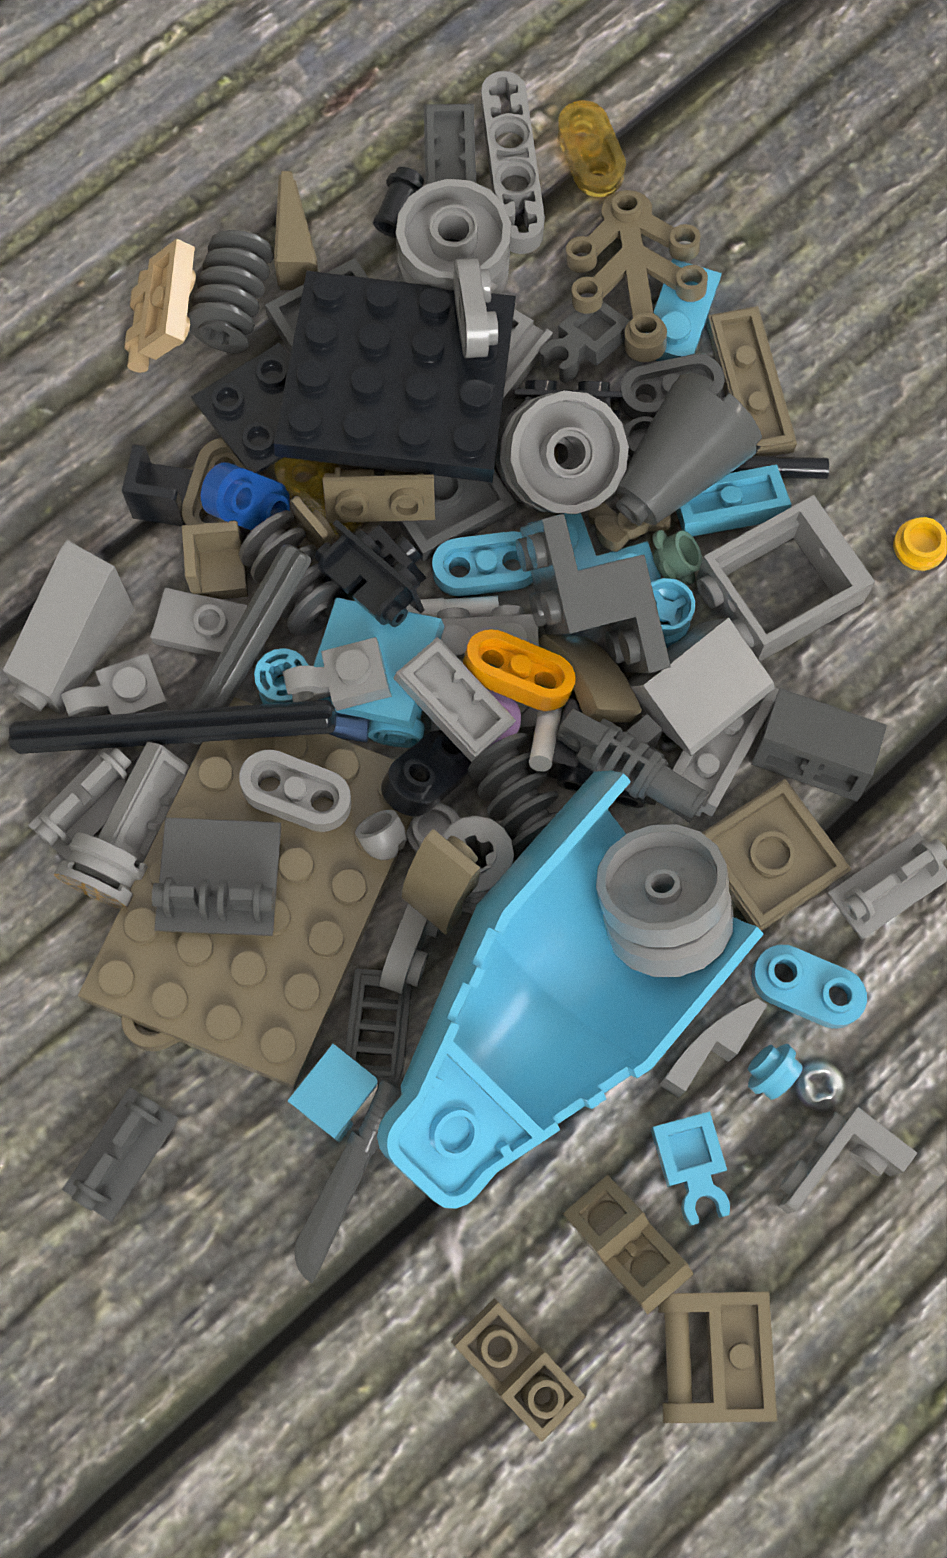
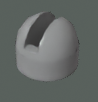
M383 810L367 817L358 825L355 831V835L363 849L370 857L381 861L396 857L398 851L404 848L407 840L404 825L394 810Z

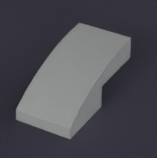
M757 998L739 1006L716 1021L686 1049L670 1068L659 1086L679 1098L689 1087L710 1051L728 1062L732 1060L740 1051L768 1004Z

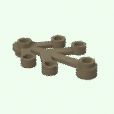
M623 190L613 193L604 201L601 209L603 222L588 237H575L566 245L567 266L574 272L585 273L596 266L597 256L616 238L621 241V249L594 277H582L573 283L571 288L572 305L575 310L584 314L598 311L603 304V298L626 276L632 320L625 327V351L628 356L636 361L651 362L660 358L666 350L667 328L664 322L653 313L647 274L676 290L677 296L687 302L698 301L706 295L708 275L700 266L687 265L681 268L643 246L642 234L669 248L670 255L676 260L689 261L699 254L701 235L699 230L692 225L683 224L675 228L652 215V204L645 195L637 191ZM680 241H688V242H691V243H690V244H687V245H683V244H680V243H678V242H680ZM578 253H587V254H588V255L582 256V257H581V256H576V254H578ZM688 281H694L698 284L691 286L685 283ZM585 293L594 294L592 297H582L580 295Z

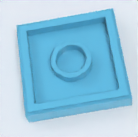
M336 598L314 667H324L321 651L376 637L381 648L392 696L336 712L413 729L419 706L393 678L398 670L438 637L441 640L445 627L442 619L408 612L405 620L397 627H392L389 623L381 625L356 601ZM330 696V697L323 698V699H320V700H329V701H331V703H332L331 696Z

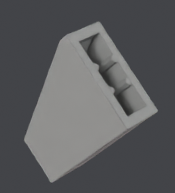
M68 540L60 549L3 669L15 687L12 694L28 707L41 712L44 706L62 715L66 707L61 694L71 689L82 687L135 610L115 566Z

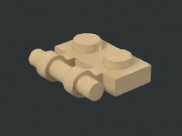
M175 239L149 259L148 270L140 271L138 285L131 290L130 308L134 311L132 327L126 331L124 346L127 352H129L127 367L134 372H146L149 367L150 358L157 360L176 346H180L188 335L190 329V318L187 316L189 294L194 287L196 279L195 271L192 270L195 247L179 239Z

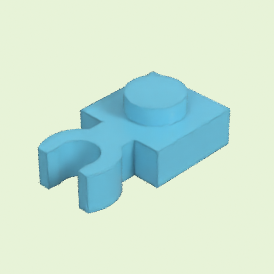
M706 1112L652 1127L651 1133L667 1187L684 1183L686 1194L682 1200L681 1210L686 1223L689 1226L699 1223L695 1205L700 1197L710 1198L715 1203L719 1218L728 1216L730 1214L729 1199L722 1189L713 1184L711 1175L727 1171L711 1113Z

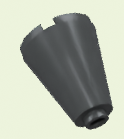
M693 372L683 373L672 384L615 493L619 501L616 503V506L629 521L636 525H641L643 522L649 525H656L751 459L761 447L757 445L762 439L761 431L751 414L730 393L721 400L708 389L714 384V381L706 376Z

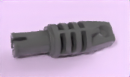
M572 709L559 727L558 740L578 753L575 758L578 762L593 772L612 770L624 773L631 781L624 790L629 792V795L635 799L638 797L644 799L647 795L690 823L709 794L708 791L665 766L667 760L663 758L664 754L652 750L648 744L639 742L635 736L623 732L622 728L604 718L601 722H598Z

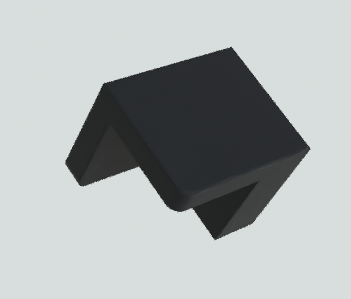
M133 444L121 490L132 518L181 527L185 525L182 517V504L193 470L151 463L145 445Z

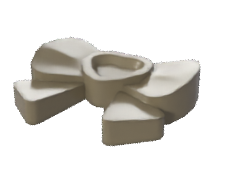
M604 502L600 506L590 509L588 513L589 522L595 524L596 536L599 542L605 548L614 552L621 550L628 540L637 541L640 535L648 531H666L671 527V514L656 525H649L645 522L641 525H636L629 521L621 512L617 515Z

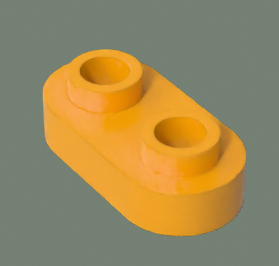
M483 630L473 635L468 642L463 658L465 667L486 689L541 711H553L564 706L571 695L576 681L573 667L562 656L499 630Z

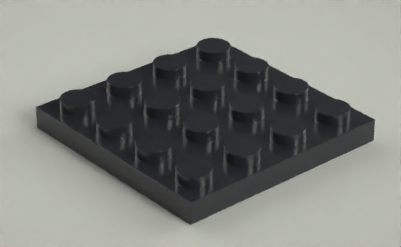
M307 271L274 439L275 456L425 475L434 474V476L493 483L516 296L491 293V301L485 303L487 312L495 311L497 315L498 344L489 345L487 357L464 358L454 290L435 288L430 285Z

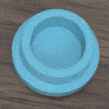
M789 1044L781 1045L777 1049L773 1045H768L762 1049L749 1064L748 1071L752 1075L749 1079L748 1087L755 1094L764 1093L770 1100L781 1096L793 1085L802 1071V1064L795 1059L796 1051Z

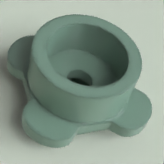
M663 530L655 532L653 534V543L657 549L654 550L653 559L659 573L664 578L681 580L686 586L693 584L695 581L694 572L700 570L702 563V554L695 539L686 531H679L671 536H667Z

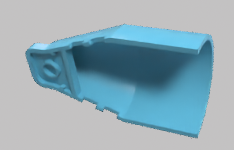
M612 770L593 772L477 904L402 1081V1095L388 1110L379 1124L377 1139L379 1148L384 1156L423 1193L444 1208L457 1209L469 1204L498 1171L560 1131L559 1123L585 1106L593 1109L606 1100L604 1093L628 1077L639 1078L651 1070L764 935L757 926L733 917V934L723 953L704 969L681 977H653L631 969L615 955L606 933L603 911L596 890L598 866L609 847L626 835L625 831L608 810L609 806L631 782L624 773Z

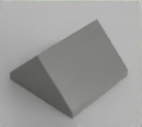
M729 617L699 623L680 640L668 647L667 652L671 668L652 673H636L627 680L642 709L640 713L644 716L648 714L663 729L662 732L690 756L775 689L774 681Z

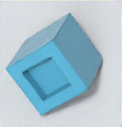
M332 1044L288 1099V1102L336 1141L340 1142L353 1126L352 1117L377 1087L378 1080L340 1048Z

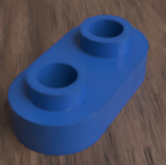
M228 462L214 466L206 475L201 487V503L208 514L227 522L237 521L238 526L249 530L254 529L276 513L285 510L290 511L289 493L282 483Z

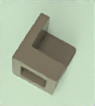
M224 521L182 525L185 578L191 594L217 599L248 597L246 566L243 565L239 558V551L243 540L238 522Z

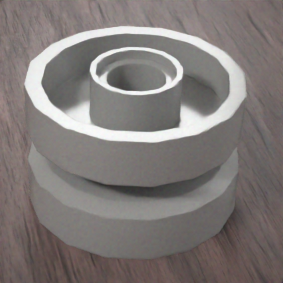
M444 179L426 184L409 196L398 213L396 228L398 276L400 281L454 290V260L477 258L480 269H489L491 293L502 294L508 284L511 221L503 202L490 189L470 180Z
M560 391L524 401L506 417L499 431L495 463L501 481L516 501L535 511L578 514L600 506L616 492L627 469L629 445L622 422L606 403L588 393ZM557 443L563 447L565 452L564 459L559 464L555 461L554 448Z
M671 824L650 825L630 832L609 847L598 866L596 890L603 911L606 933L616 956L631 969L653 977H681L704 969L723 953L733 934V907L729 893L727 864L719 847L700 831Z

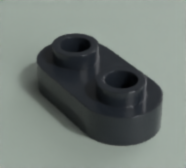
M442 730L432 731L391 764L381 783L382 795L394 810L404 815H424L464 781L471 761Z

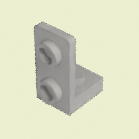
M859 1107L845 1113L843 1117L834 1112L814 1138L821 1147L809 1164L805 1163L802 1159L798 1160L781 1182L779 1188L787 1194L781 1200L778 1207L787 1214L796 1212L846 1144L854 1148L850 1153L851 1157L860 1166L876 1176H881L883 1172L888 1176L903 1173L917 1152Z

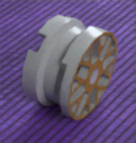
M76 832L68 846L72 853L68 861H61L54 876L66 885L98 901L120 909L122 906L127 908L133 897L130 889L135 880H142L148 866L140 862L137 867L134 865L137 857L99 838Z

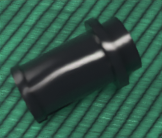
M398 167L396 172L389 174L386 180L388 186L387 193L378 214L373 220V225L379 232L396 238L398 213L408 197L423 187L425 181L421 174L408 167Z

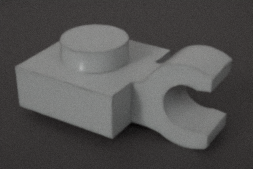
M376 637L321 651L324 667L297 666L283 671L288 695L292 694L293 702L315 701L331 696L332 703L336 711L392 697L381 648Z
M148 653L95 671L100 686L78 687L61 694L70 718L100 716L108 713L114 715L157 712L169 709Z

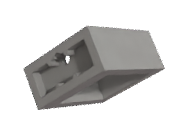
M814 495L705 555L697 575V588L704 602L712 609L717 607L724 618L729 617L760 662L864 603L875 584V580ZM794 538L834 596L766 634L727 575Z

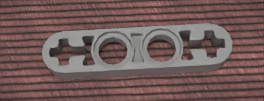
M498 71L486 77L481 90V111L492 192L505 205L511 221L510 251L516 254H526L537 249L543 241L545 220L527 91L524 81L517 74L510 71ZM504 93L507 95L508 100H510L509 113L501 115V103L497 94ZM512 132L519 135L523 142L515 148H504L496 142V138L502 133ZM520 175L529 182V185L522 191L513 192L507 190L502 185V181L508 176ZM524 209V223L526 228H528V232H518V228L515 226V210Z

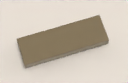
M759 307L708 315L706 328L715 361L719 363L724 372L723 390L725 397L728 393L733 395L751 414L761 431L762 439L757 443L761 447L755 455L777 456L793 453L797 446V441Z

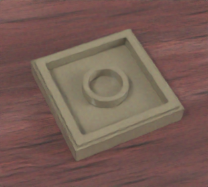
M786 779L775 784L702 832L719 847L727 864L729 893L732 901L747 922L757 926L761 931L849 874L852 870Z

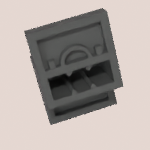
M564 514L544 518L520 527L522 538L516 540L517 555L523 571H531L536 593L529 595L532 616L537 626L544 625L546 634L555 635L570 634L610 624L611 631L606 632L605 635L606 646L609 656L616 664L619 663L622 672L652 673L671 668L645 555L578 570Z

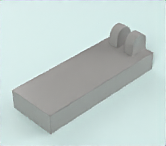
M773 689L692 756L683 750L673 771L709 792L706 800L697 812V816L700 817L702 812L713 816L771 710L779 689Z

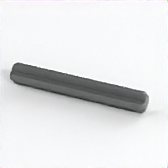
M285 544L281 546L189 709L229 707L311 563V558L305 552L292 545ZM194 742L193 744L200 746L202 742Z

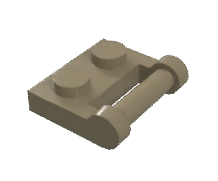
M769 1292L672 1293L658 1305V1313H664L668 1385V1402L662 1403L663 1423L777 1422ZM688 1312H706L711 1402H693Z

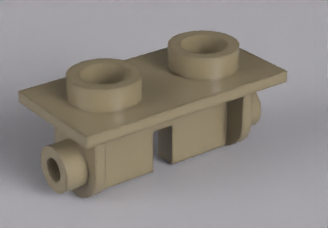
M335 467V473H325L323 488L326 520L328 523H333L336 520L340 523L435 520L434 474L425 475L385 470V476H374V469L341 470V467Z

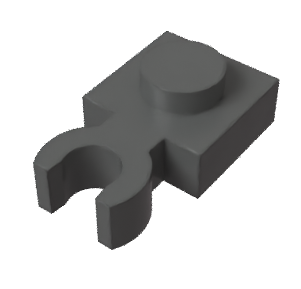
M605 302L594 313L584 314L575 310L558 325V338L546 342L539 351L540 366L545 369L556 360H564L559 365V379L563 383L571 381L577 376L580 369L579 363L584 359L597 366L625 342V327L631 320Z

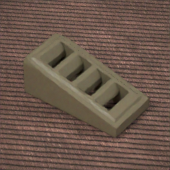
M281 171L278 179L274 264L277 284L280 286V290H294L304 284L307 271L318 272L317 258L292 171Z

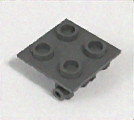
M165 817L159 883H154L152 889V906L156 907L154 930L163 932L273 936L281 822Z

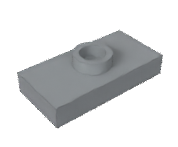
M165 588L150 638L155 645L218 658L248 605ZM264 646L262 647L260 653L254 661V666H256L257 662L262 658Z
M438 637L398 670L393 678L471 762L503 735L516 721Z
M147 741L98 838L137 857L134 865L138 867L140 862H144L190 766L162 745Z

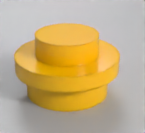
M920 517L908 520L900 526L895 534L893 541L894 552L900 562L908 568L918 571L933 569L947 555L946 531L939 522L931 518Z

